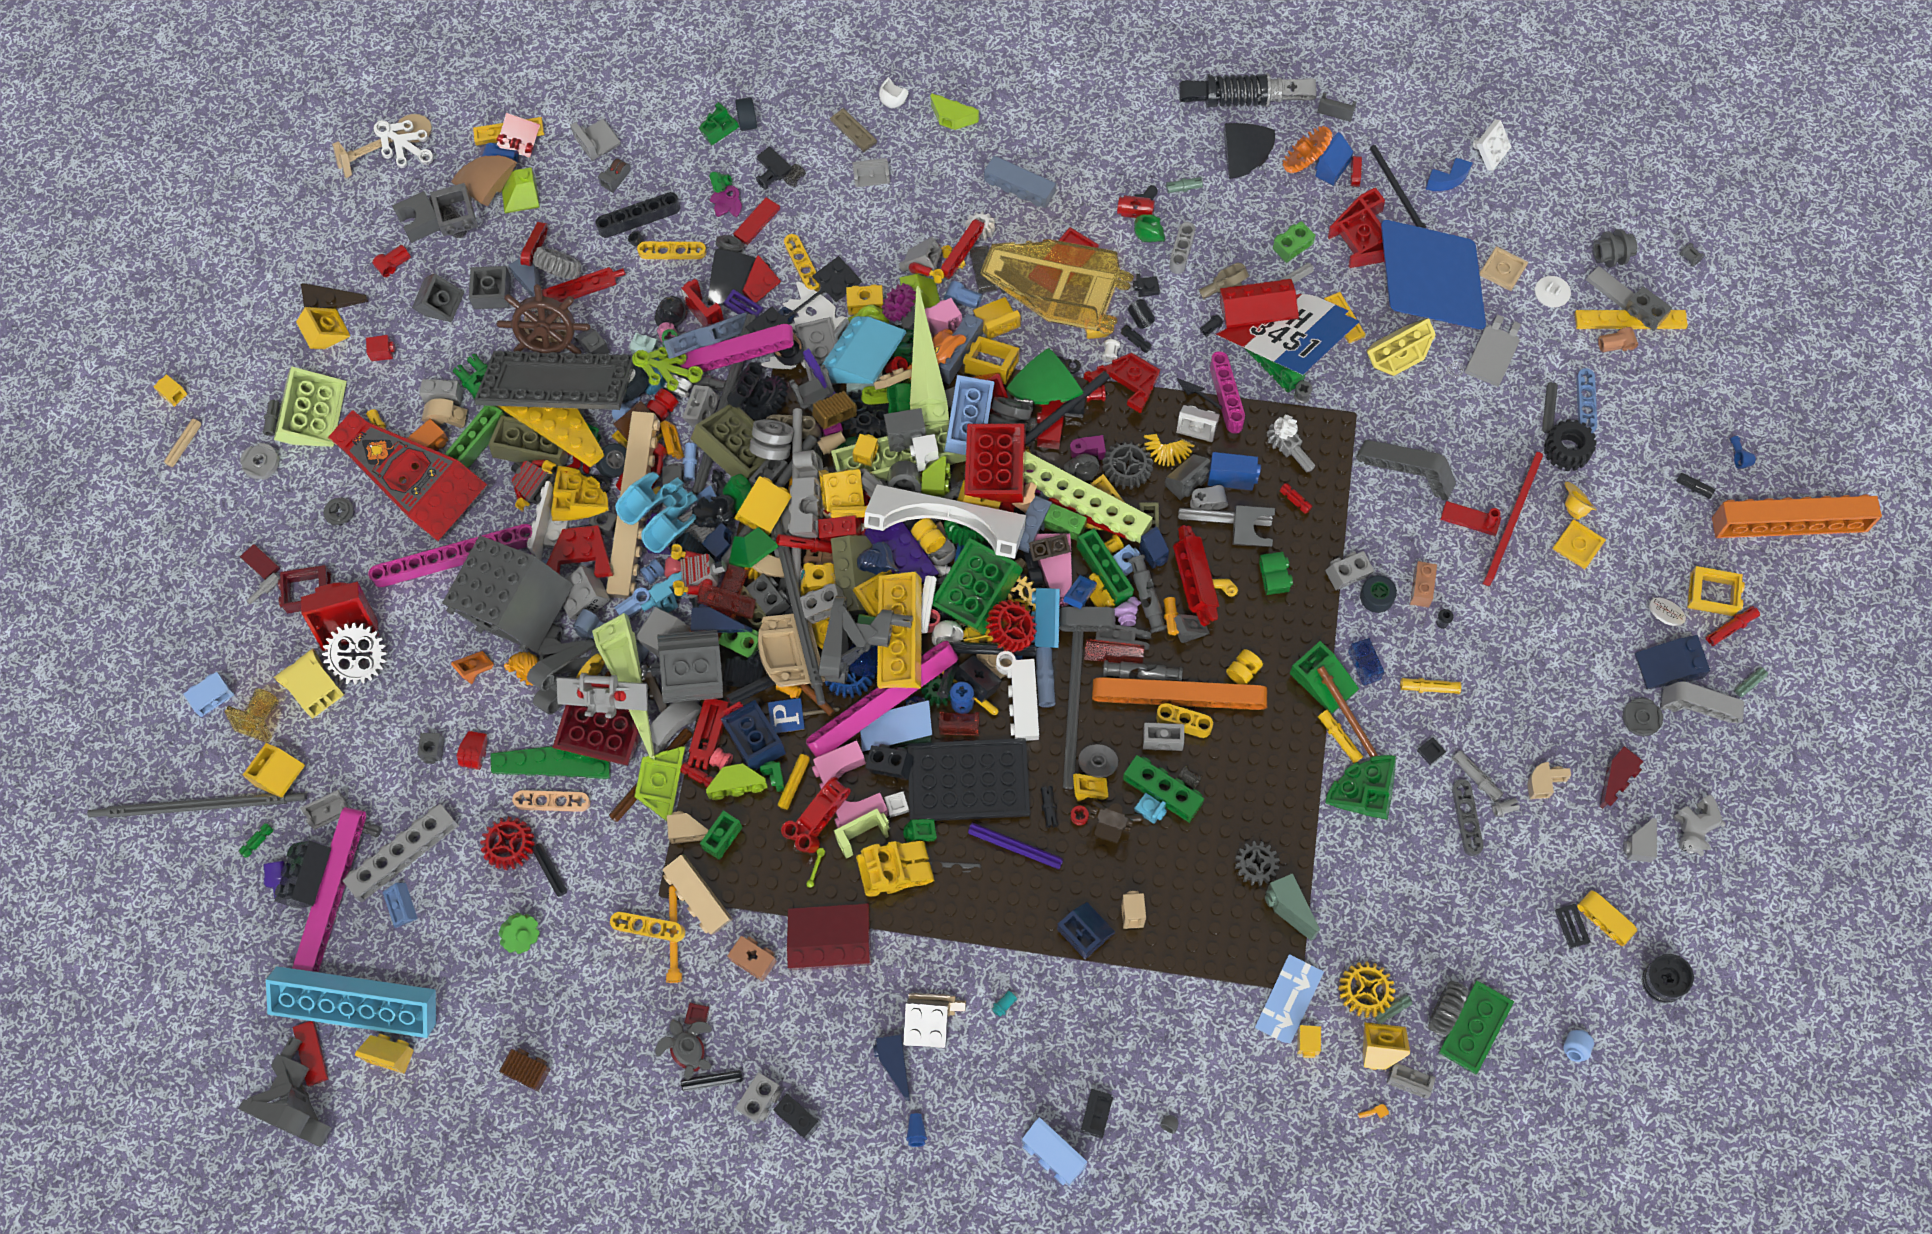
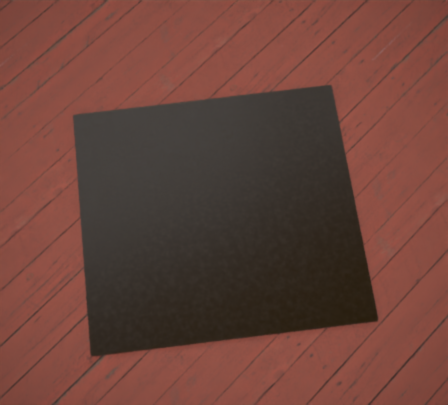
M893 356L890 357L887 363L894 359ZM801 362L792 369L773 368L771 376L778 375L787 383L786 386L788 387L786 391L788 395L784 397L786 401L782 403V408L777 410V414L773 415H793V409L799 408L802 409V416H812L813 413L809 411L808 407L805 409L800 407L789 384V381L794 380L798 387L808 382L806 368L802 366ZM963 364L950 385L943 382L944 390L955 387L957 375L971 378L975 377V375L965 373V364ZM1014 369L1006 385L1003 384L1008 399L1014 400V396L1006 388L1021 370ZM1074 377L1081 389L1090 383L1081 377ZM907 378L898 383L911 384V380ZM1106 381L1102 384L1105 385V401L1091 400L1087 403L1085 398L1083 418L1064 415L1059 449L1037 447V440H1033L1027 445L1030 448L1031 454L1063 470L1064 464L1072 459L1070 444L1073 440L1103 435L1107 452H1109L1111 446L1115 448L1116 443L1122 445L1124 440L1126 444H1130L1133 441L1135 446L1140 443V449L1149 447L1144 446V443L1151 442L1144 438V435L1157 434L1160 444L1163 445L1182 439L1195 445L1194 448L1188 447L1192 450V453H1188L1189 457L1193 454L1208 458L1210 463L1212 452L1258 457V464H1261L1258 484H1254L1253 490L1224 487L1228 506L1214 511L1234 512L1235 506L1275 508V515L1272 516L1271 526L1254 525L1256 535L1260 538H1270L1273 540L1272 547L1232 545L1233 523L1179 519V508L1191 509L1190 501L1192 494L1180 500L1165 486V481L1170 473L1186 461L1181 456L1180 464L1174 457L1175 466H1172L1171 463L1167 466V461H1165L1164 466L1163 461L1159 465V459L1155 463L1154 460L1158 454L1150 457L1153 460L1151 476L1149 479H1146L1145 484L1140 483L1139 488L1133 485V489L1130 490L1129 486H1126L1123 490L1122 485L1116 487L1115 482L1111 483L1124 502L1138 509L1139 503L1158 502L1159 530L1169 549L1168 561L1154 569L1145 559L1144 562L1146 569L1150 572L1153 587L1161 606V616L1164 625H1167L1164 619L1165 606L1163 600L1167 597H1174L1176 599L1177 613L1197 616V613L1189 609L1173 545L1179 541L1178 528L1181 526H1191L1195 536L1201 537L1212 579H1230L1236 585L1238 592L1232 597L1228 596L1221 588H1215L1219 607L1216 608L1218 619L1213 622L1210 620V624L1206 625L1209 634L1181 643L1178 634L1169 635L1167 629L1151 633V638L1149 639L1135 636V641L1147 642L1150 645L1148 650H1139L1134 647L1127 648L1095 643L1097 632H1083L1075 774L1087 775L1080 768L1078 762L1080 752L1084 748L1094 744L1105 745L1111 748L1118 757V766L1113 774L1103 777L1107 779L1108 798L1097 800L1107 808L1114 803L1120 804L1123 814H1138L1134 809L1144 796V793L1125 782L1123 775L1136 755L1146 757L1156 768H1163L1170 777L1182 780L1186 787L1191 790L1195 789L1202 794L1204 798L1203 804L1190 823L1165 807L1167 810L1166 814L1161 820L1157 819L1154 824L1144 818L1142 822H1133L1130 832L1125 831L1123 827L1119 842L1116 844L1094 836L1099 822L1098 818L1092 820L1088 817V821L1084 825H1075L1072 822L1071 811L1076 806H1084L1090 815L1093 807L1090 801L1093 798L1088 797L1077 801L1074 788H1063L1073 631H1062L1059 629L1058 648H1051L1055 693L1054 706H1039L1036 656H1023L1022 660L1034 659L1039 726V740L1026 741L1030 816L934 821L937 838L934 841H924L929 860L926 862H933L931 864L934 876L933 882L926 885L904 888L891 894H887L886 891L880 892L878 896L870 897L865 894L856 859L857 855L861 854L863 848L874 844H879L881 847L894 841L901 844L907 843L903 830L904 826L910 822L909 777L907 780L873 774L865 768L866 764L844 773L838 779V782L845 788L851 790L846 801L858 802L880 793L886 805L884 797L904 792L909 812L891 818L890 815L886 817L890 827L888 830L889 837L887 838L884 837L877 825L848 840L853 856L847 859L837 843L834 830L838 829L834 820L837 818L835 813L817 836L820 843L819 848L825 850V855L821 857L812 888L807 887L806 883L810 880L817 860V851L815 853H806L798 850L795 846V841L785 838L781 832L783 824L787 821L796 822L821 790L819 785L822 783L820 776L816 778L812 767L815 766L813 759L816 757L806 744L807 738L877 688L878 659H872L874 660L873 665L877 666H874L875 671L873 673L875 678L871 679L872 686L867 685V692L861 690V696L854 693V698H851L850 694L843 698L842 693L837 696L835 691L831 692L829 690L830 686H826L825 682H823L822 690L825 701L832 708L838 707L840 710L836 711L832 716H829L827 713L803 716L805 730L777 733L786 754L777 758L774 762L780 763L784 786H786L799 755L805 754L810 758L787 810L778 806L783 791L777 792L776 786L771 785L770 775L763 776L760 768L755 772L765 778L768 788L758 793H753L752 791L744 792L741 796L728 795L720 800L709 799L706 793L707 787L704 786V783L700 784L688 777V774H684L676 812L682 811L689 814L709 831L724 810L738 819L743 828L720 860L704 851L700 845L701 841L675 844L669 842L664 868L680 855H686L721 904L727 908L788 917V909L869 904L870 929L1273 989L1289 955L1305 962L1307 937L1275 913L1272 907L1268 906L1265 900L1266 891L1271 882L1293 874L1310 908L1327 728L1318 718L1326 709L1290 675L1292 665L1319 641L1334 654L1340 589L1335 590L1325 570L1331 566V561L1337 558L1343 560L1357 414L1350 411L1240 398L1245 413L1243 429L1239 433H1231L1226 428L1221 409L1197 393L1187 395L1184 390L1154 387L1142 412L1138 413L1127 406V400L1135 392L1118 382ZM847 383L832 385L835 393L839 394L843 391L847 393ZM1203 393L1219 404L1217 395ZM1034 401L1031 417L1025 420L1028 424L1026 434L1039 424L1037 423L1038 412H1042V407H1039V404H1035ZM1183 405L1195 406L1200 410H1209L1220 415L1213 442L1176 433L1179 414ZM1285 415H1288L1292 419L1297 420V434L1302 440L1300 448L1315 464V468L1312 471L1306 472L1292 455L1286 458L1279 451L1278 447L1273 449V444H1268L1267 431H1269L1270 425L1275 424L1279 417L1284 418ZM841 425L845 439L856 436V433L850 435V429L844 430V425ZM793 439L792 442H790V455L787 459H783L787 462V464H789L792 460ZM1146 450V452H1150V454L1154 451V450ZM822 452L823 468L827 467L829 473L836 472L832 453L824 455ZM1098 460L1100 466L1097 475L1093 480L1086 481V483L1091 484L1101 475H1105L1102 469L1103 460ZM1129 460L1126 464V470L1128 469V466H1130ZM966 461L950 465V491L965 480ZM1207 480L1202 486L1198 485L1194 489L1196 490L1198 488H1208L1213 486H1208ZM789 481L784 486V488L787 490L789 486ZM1288 483L1292 490L1295 489L1305 498V502L1308 501L1312 504V509L1306 514L1300 510L1301 507L1294 505L1287 498V495L1284 496L1280 492L1283 484ZM1144 510V513H1153V510ZM938 519V520H936V522L941 521V523H942V525H943V527H944V522H945L946 520H943V519ZM739 522L736 536L739 535L744 527V524ZM1086 527L1083 534L1092 529ZM1047 528L1044 531L1040 529L1038 534H1059ZM1096 530L1104 543L1115 535L1105 530ZM1118 536L1124 547L1129 544L1133 549L1136 548L1139 551V542L1130 541ZM1070 538L1073 585L1079 575L1089 579L1093 572L1076 547L1077 541ZM958 543L954 544L956 551ZM803 549V550H802V553H801V567H802V569H803V565H804V563H803L802 561H803V557L806 556V551H807L806 549ZM1020 549L1017 550L1015 559L1007 557L1013 561L1019 558L1025 561L1024 553ZM1117 550L1116 552L1112 553L1111 555L1114 556V555H1115L1116 553H1118L1120 550ZM772 551L771 554L775 557V553ZM819 551L814 553L813 556L818 557ZM1283 552L1284 557H1288L1289 568H1287L1288 575H1292L1293 586L1290 587L1289 592L1266 595L1259 566V557L1264 554ZM955 558L947 564L948 567L952 568ZM1129 558L1123 559L1124 562H1128ZM1027 565L1023 568V571L1020 574L1021 579H1023L1025 576L1028 577ZM743 570L739 582L746 588L754 581V578L749 579L748 573H745ZM1132 571L1126 578L1134 589L1132 597H1136L1141 602L1139 591L1133 578L1134 572ZM727 575L721 609L729 613L734 604L727 593V586L730 583ZM773 577L777 584H779L781 578ZM1043 578V586H1038V587H1033V588H1047V587H1046V584H1045V581H1044V578ZM1025 587V594L1029 597V591ZM736 590V591H734L732 594L737 595V594H739L741 591H740V590ZM1019 590L1016 592L1011 591L1014 594V599L1021 598ZM1090 597L1085 602V607H1095ZM1152 598L1147 599L1149 604H1151ZM1141 603L1137 607L1136 623L1131 627L1150 632V622L1145 616ZM746 604L743 608L748 609L752 605ZM1068 604L1067 606H1059V609H1060V608H1063V607H1074V606ZM1029 605L1031 610L1029 614L1032 616L1033 606ZM737 611L735 619L751 627L741 613ZM859 615L852 616L856 623L858 622ZM1115 616V625H1120L1118 617ZM757 618L754 622L759 623L762 621V618ZM931 618L929 623H935L937 620ZM737 633L733 634V640L737 638ZM932 633L921 634L922 656L935 647L932 642ZM848 637L849 650H851V648L856 647V645L853 643L851 638ZM719 644L723 698L716 699L729 702L727 695L741 687L724 686L723 675L726 658L741 657L746 661L748 657ZM878 646L876 648L870 647L863 654L867 653L869 658H878ZM1243 649L1256 654L1263 663L1260 670L1256 674H1252L1253 678L1247 685L1267 687V708L1262 710L1178 706L1211 717L1213 721L1212 731L1208 737L1200 738L1184 733L1182 751L1143 749L1144 723H1158L1156 715L1160 705L1097 702L1092 699L1093 679L1119 678L1117 676L1103 677L1105 660L1113 663L1123 661L1147 665H1166L1167 668L1183 667L1182 682L1237 684L1227 675L1226 669L1233 661H1236V657ZM956 653L958 656L956 663H958L959 667L973 655L976 657V654ZM1138 668L1131 670L1132 673L1138 675ZM865 670L861 671V674L856 677L857 682L862 678ZM1007 676L1002 678L997 692L987 699L998 709L997 715H992L975 700L972 710L965 714L955 712L952 709L951 701L947 700V706L940 703V708H937L936 703H934L930 707L932 735L888 746L891 747L890 749L902 747L908 750V744L1015 739V735H1011L1010 724H1014V716H1010L1009 705L1013 704V697H1009L1008 685H1012L1011 678ZM775 684L740 702L744 706L755 700L770 723L768 702L790 700L792 698H790V695L776 690ZM922 686L892 709L924 702V694H922L921 689L925 687ZM803 690L801 691L798 698H801L803 712L822 710ZM700 700L699 705L701 707L703 706L704 700ZM1162 712L1161 716L1164 718L1170 717V714L1167 712ZM698 715L697 718H696L695 727H694V732H695L696 725H697V722H698V719H699V715ZM1187 718L1179 719L1185 724L1189 722ZM1199 724L1201 729L1208 728L1206 724ZM724 726L718 747L722 748L725 753L733 754L731 765L742 763L746 765ZM858 732L836 749L857 741L862 751L861 733ZM702 738L699 749L702 750L703 742L708 743L709 740ZM870 750L862 751L865 762H867ZM884 756L880 757L879 762L883 760ZM902 759L897 761L896 766L901 763ZM694 760V763H693V767H692V768L695 767L696 760ZM702 761L698 769L708 774V777L712 776L715 778L720 771L719 767H713L709 764L708 769L704 770V762ZM1148 773L1142 775L1143 778L1146 780H1150L1153 778L1152 775ZM1161 784L1159 786V788L1163 791H1167L1170 789L1169 786L1166 784ZM1046 786V789H1048V786L1053 787L1054 802L1057 803L1056 814L1059 826L1054 828L1052 825L1051 828H1046L1045 814L1041 807L1043 801L1040 788ZM1183 795L1176 796L1178 801L1183 802L1186 800ZM1083 812L1075 813L1076 819L1080 820V817L1084 819ZM972 823H975L1061 857L1063 863L1060 869L1046 865L970 835L968 833L969 827ZM793 827V829H792V832H791L792 835H793V834L795 833V831H796V828H795V827ZM809 839L805 842L806 848L809 846ZM1253 841L1256 842L1257 846L1260 845L1261 841L1264 842L1263 847L1265 848L1270 845V852L1276 851L1277 853L1274 858H1279L1280 860L1278 864H1275L1279 866V870L1275 872V878L1270 877L1268 884L1263 880L1261 886L1256 881L1252 886L1249 879L1244 882L1245 876H1238L1237 874L1240 869L1235 868V864L1239 863L1235 858L1238 855L1241 856L1238 853L1239 849L1245 850L1244 846L1246 843L1251 847ZM1251 853L1247 854L1244 860L1250 858ZM1255 858L1254 863H1256L1257 867L1259 868L1261 864H1258ZM940 862L980 864L981 869L979 867L965 869L962 868L959 864H954L951 868L943 867ZM1270 867L1264 869L1263 875L1270 870ZM663 872L658 894L661 898L669 899V887L671 885L664 879L663 875L665 873ZM1129 891H1138L1139 894L1144 893L1146 912L1144 928L1123 929L1121 903L1123 895ZM1088 902L1115 933L1088 958L1084 959L1057 930V926L1071 911Z

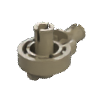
M1234 263L1221 270L1217 277L1213 278V283L1198 290L1204 300L1217 292L1220 293V288L1242 286L1241 281L1248 278L1249 273L1242 263Z

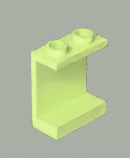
M875 809L834 830L837 843L846 859L853 856L848 840L878 825L884 837H889L888 830L890 827L884 812L880 814L878 809Z

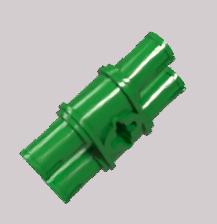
M476 353L472 354L473 359L470 356L467 359V362L476 370L472 375L461 364L457 365L459 370L456 367L453 369V373L462 381V387L472 394L474 400L481 385L480 381H482L488 364H484Z

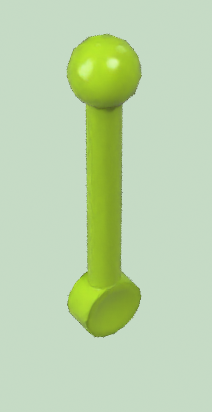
M819 848L817 850L818 857L815 862L810 880H808L806 883L807 887L812 888L814 886L813 881L821 857L825 855V850L823 848Z

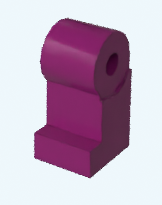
M1103 435L1073 440L1070 444L1071 457L1075 458L1077 455L1085 453L1092 456L1098 455V460H1103L1106 454Z

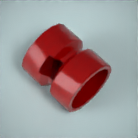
M660 388L654 395V400H650L646 405L651 413H655L660 423L669 416L668 411L672 412L679 404L678 400L663 388Z

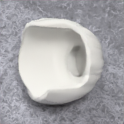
M889 77L883 82L879 90L880 101L889 108L900 107L908 96V90L894 85Z
M941 621L934 627L932 642L935 646L943 641L961 642L964 636L963 629L955 621Z

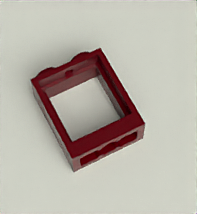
M326 565L280 572L278 587L281 591V596H279L278 601L280 607L287 614L301 612V601L292 602L291 583L318 579L319 587L331 584V571Z

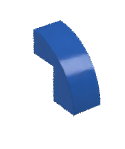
M1455 158L1450 174L1432 169L1426 190L1446 191L1459 186L1469 175L1473 162Z

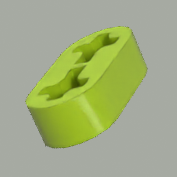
M875 386L865 387L862 390L861 400L871 405L889 403L887 387L877 390Z

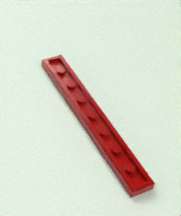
M1536 452L1483 581V584L1486 586H1490L1494 580L1543 458V453Z

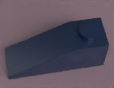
M699 604V607L691 608V631L717 630V633L752 632L751 627L716 609L710 608L711 605Z
M901 1035L876 1038L877 1044L873 1045L874 1056L879 1057L881 1065L904 1099L910 1101Z

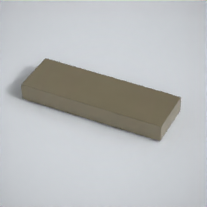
M844 108L830 117V121L863 152L877 143V140Z

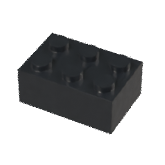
M310 840L293 843L287 852L288 859L286 865L281 870L282 878L280 884L275 889L276 897L274 901L293 908L314 906L331 848Z

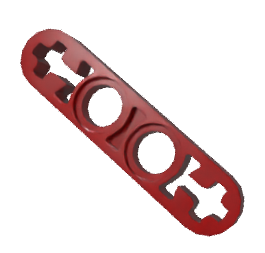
M974 219L941 267L945 278L950 279L982 234L985 226L984 222L978 219Z
M536 223L521 252V265L532 266L535 251L538 247L542 246L548 232L547 223Z

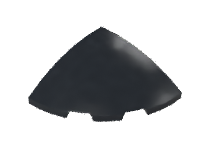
M1225 123L1223 133L1229 179L1248 175L1251 170L1258 166L1260 168L1266 162L1275 143L1274 129L1247 123Z
M715 249L708 305H713L716 302L718 305H723L733 289L746 297L742 290L754 264V257L738 252Z

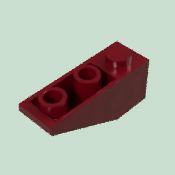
M1625 746L1607 765L1600 801L1602 809L1607 804L1611 807L1618 799L1616 793L1619 790L1623 793L1630 785L1628 779L1631 776L1635 779L1642 770L1639 766L1644 761Z

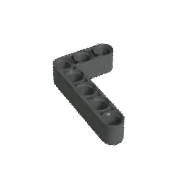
M1365 440L1356 456V459L1361 463L1363 461L1365 465L1426 477L1434 496L1437 498L1441 497L1442 500L1449 499L1456 485L1447 459L1438 453Z

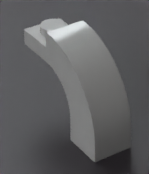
M695 701L674 702L652 722L650 731L654 755L663 751L668 741L679 729L696 720L702 709ZM642 743L640 748L648 754L644 743Z

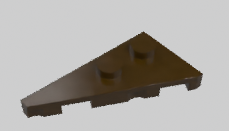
M305 283L301 284L304 308L338 309L368 302V298L364 294Z

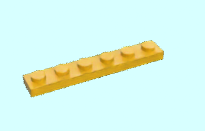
M1576 310L1574 313L1576 329H1623L1626 327L1651 329L1646 327L1636 317L1631 316L1626 310ZM1671 310L1668 317L1657 329H1686L1688 326L1686 310Z

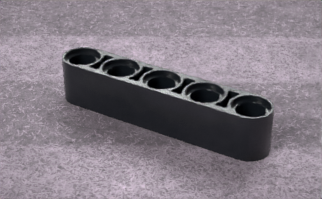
M668 192L601 215L595 221L598 233L601 237L608 238L675 215L680 211L678 196L673 192Z

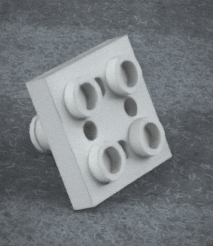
M1496 119L1481 138H1476L1473 142L1474 149H1479L1487 170L1491 171L1495 169L1511 148L1501 120Z

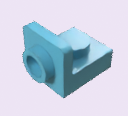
M1145 793L1134 811L1142 814L1144 818L1154 824L1157 819L1161 820L1166 814V802L1162 801L1160 803Z

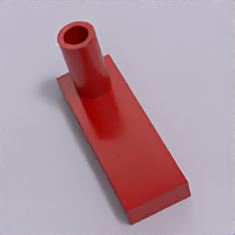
M1446 501L1440 520L1496 536L1502 517H1500L1501 513L1497 508H1492L1489 513H1485Z

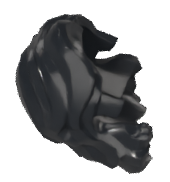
M729 495L711 497V500H713L711 502L703 496L697 500V505L692 508V514L696 516L694 524L701 528H717L721 523L727 526L734 519V499Z

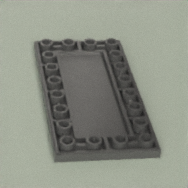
M493 351L474 401L476 405L620 410L634 368L632 362L633 355Z

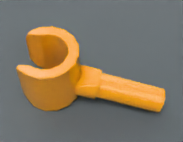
M1380 1104L1371 1110L1358 1113V1116L1363 1118L1377 1113L1381 1119L1388 1115L1389 1111L1384 1104Z

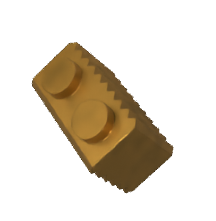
M845 391L839 394L835 393L829 398L819 400L813 404V418L817 420L824 430L856 416L857 405Z

